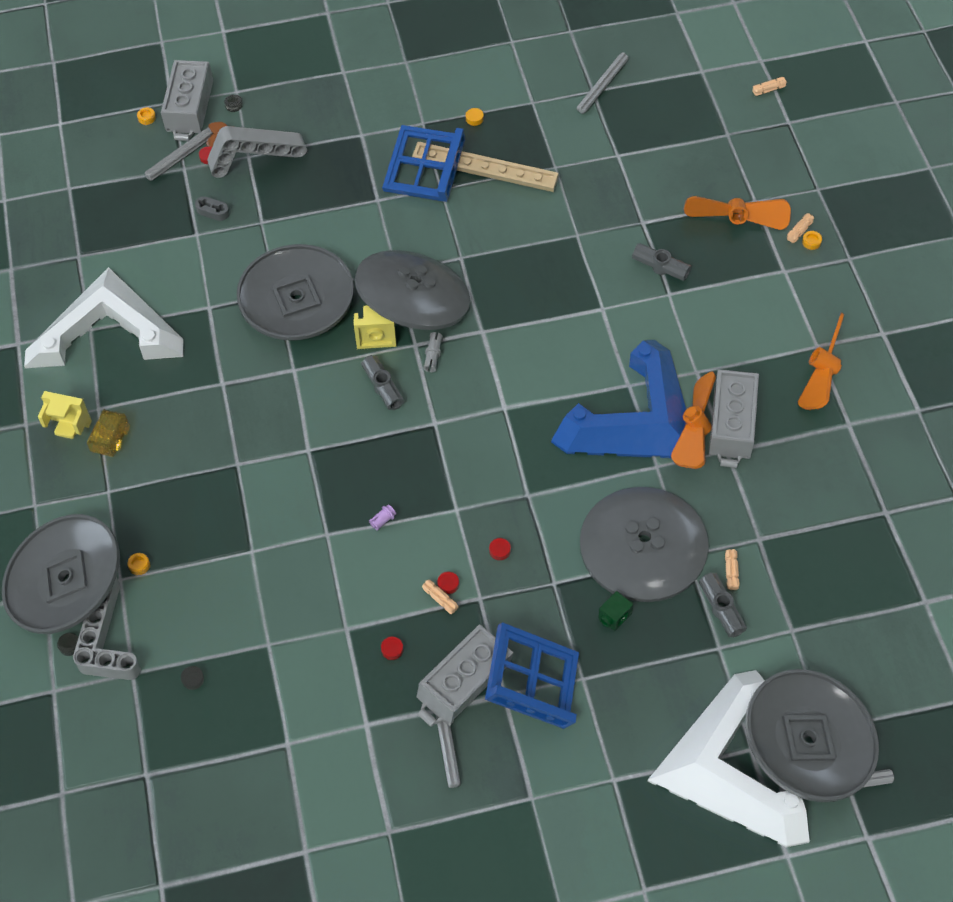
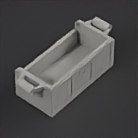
M174 60L161 109V116L165 130L173 132L174 140L189 141L194 133L202 131L213 85L209 62Z
M720 369L717 371L709 454L717 455L720 466L737 468L742 458H751L755 436L759 374ZM721 456H723V457L738 458V459H737V460L725 459V458H721Z
M480 624L419 683L417 698L423 704L418 716L430 727L443 721L450 726L454 722V718L471 704L488 685L496 637ZM508 647L505 660L511 662L514 652ZM425 708H429L439 718L436 720Z

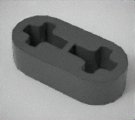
M200 197L195 201L196 211L202 216L217 221H223L229 217L228 206L224 202L209 197Z

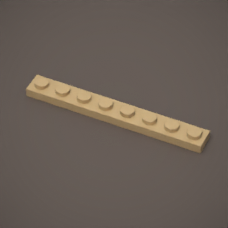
M417 142L412 157L422 159L426 143ZM431 144L426 159L445 162L449 148ZM463 151L457 167V171L554 192L559 177L557 172Z

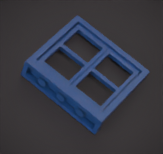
M401 125L383 183V191L447 202L465 142L464 129L456 128L455 133ZM409 137L427 140L422 159L403 156ZM432 141L450 143L445 162L426 159ZM401 163L419 166L414 185L395 182ZM424 167L443 170L437 189L418 186Z
M503 622L500 623L497 627L485 700L563 729L574 724L577 714L571 712L579 652ZM509 639L533 648L529 669L505 660ZM541 652L565 661L562 681L538 673ZM504 666L528 675L525 695L501 686ZM537 679L561 688L558 707L534 699Z

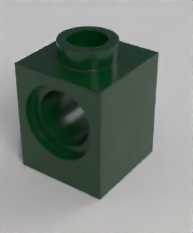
M616 591L599 608L598 618L605 627H610L616 631L632 615L633 603Z

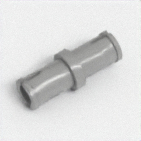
M436 332L430 334L429 345L425 349L426 359L423 369L428 372L429 365H431V373L436 371L437 360L441 355L440 345L443 336L438 333L435 340Z

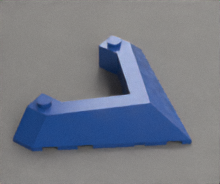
M643 340L630 354L629 367L645 377L650 412L594 415L578 403L564 417L551 443L566 454L586 452L588 455L610 453L617 454V456H660V458H671L672 451L686 425L683 419L686 407L670 350L655 340Z

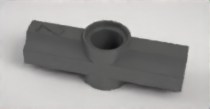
M638 243L632 254L633 259L651 266L653 271L659 275L669 274L684 281L691 271V265L671 257L670 252L665 249L655 250Z
M370 355L365 357L361 365L374 385L375 392L380 395L388 410L394 411L400 408L404 403V399L391 380L390 373L384 369L377 356Z
M709 573L701 578L699 584L712 606V613L715 617L719 618L728 637L734 638L745 632L747 627L733 604V596L725 590L716 573ZM719 603H724L727 607H721Z

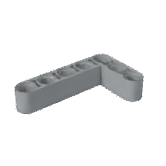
M225 126L219 130L207 161L212 176L221 178L228 173L236 152L302 157L306 154L307 148L300 133Z
M117 577L105 599L106 601L83 621L73 660L82 674L133 680L141 672V667L135 655L129 652L103 649L120 590V583ZM101 619L99 622L94 623L95 620ZM95 639L93 642L88 643L89 640ZM85 659H89L88 662L82 663ZM111 661L109 665L103 666L106 662ZM128 664H133L130 668L125 669Z

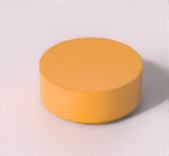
M145 107L137 112L138 121L143 125L152 124L156 120V115L152 108Z
M471 108L466 112V122L469 125L477 126L483 122L484 114L482 110Z
M808 231L803 235L802 244L805 248L815 250L821 246L822 236L820 233Z
M135 553L130 556L127 565L132 574L143 575L149 570L150 561L145 554Z

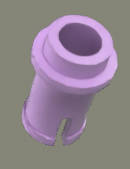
M390 505L383 506L382 510L369 520V523L378 531L386 522L394 519L396 512Z

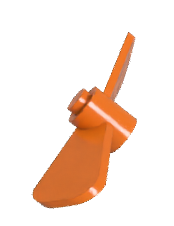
M692 196L685 201L684 213L690 217L729 215V219L733 224H743L747 220L783 230L789 225L791 208L785 199L745 203L740 198H734L729 203Z
M842 312L829 350L826 351L818 347L810 356L809 364L816 369L798 400V405L805 410L820 409L828 403L832 375H836L842 367L841 359L832 354L845 315Z
M712 371L702 376L696 382L693 391V406L689 407L683 414L686 425L671 454L674 463L680 467L698 469L705 464L704 436L711 431L712 425L704 411L716 379V375Z

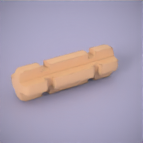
M779 77L776 80L763 82L761 85H754L752 92L755 96H758L762 92L768 93L778 88H783L787 82L784 77Z
M805 214L802 217L803 219L787 234V240L795 243L799 239L798 237H801L808 229V226L813 223V215Z
M728 549L725 553L727 588L729 590L739 589L738 557L735 549Z
M427 580L422 585L423 590L430 594L448 613L453 614L458 609L457 603L450 599L434 582Z

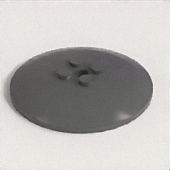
M306 244L281 246L260 255L245 269L237 287L238 306L246 322L258 332L281 340H302L328 331L346 315L354 295L353 279L346 264L334 253L321 247ZM294 295L301 296L299 299H292Z
M401 250L382 251L365 258L359 264L356 271L355 285L362 300L373 311L399 325L422 330L443 329L461 321L468 311L470 296L464 282L450 268L428 256Z
M633 487L622 489L606 496L590 510L581 529L580 551L586 569L604 589L612 594L618 591L628 600L654 602L682 593L697 580L706 563L708 537L701 518L684 500L664 490L650 487ZM647 535L650 537V540L642 542L639 537Z
M82 514L66 515L53 519L33 531L14 552L2 581L3 605L11 620L29 632L53 634L70 629L88 618L106 599L118 574L120 551L113 532L102 521ZM69 574L68 579L63 581L65 575Z
M794 669L769 677L752 695L745 718L748 743L762 770L781 788L806 800L835 802L854 795L870 780L877 766L879 755L876 728L866 707L845 685L830 676L816 671ZM803 734L810 736L813 743L806 742Z

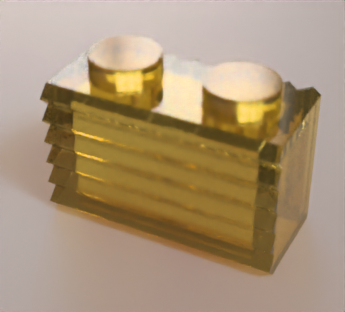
M103 409L87 441L90 452L114 457L116 451H119L121 448L122 437L128 433L130 428L125 414Z

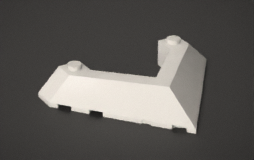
M108 267L26 349L24 367L65 366L66 349L72 345L71 342L78 336H83L92 328L93 323L98 319L102 320L105 316L115 319L120 323V326L139 338V347L144 360L183 357L184 341L178 333Z
M756 670L734 674L650 776L648 782L654 785L658 784L685 800L689 799L696 802L698 806L727 820L738 822L746 826V829L763 837L767 836L778 841V844L784 847L809 843L807 813L802 798L788 791L776 793L720 760L746 718L747 707L752 695L765 681Z

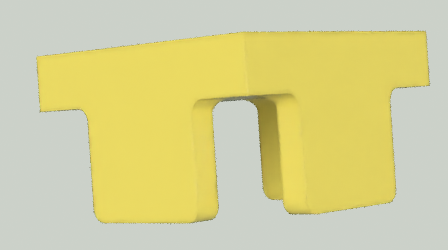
M369 306L363 307V319H359L358 313H354L357 349L396 347L394 322L382 317Z
M44 391L41 397L43 406L38 415L42 427L47 428L50 420L59 421L54 431L55 435L73 439L76 434L81 435L84 427H90L92 420L83 399Z

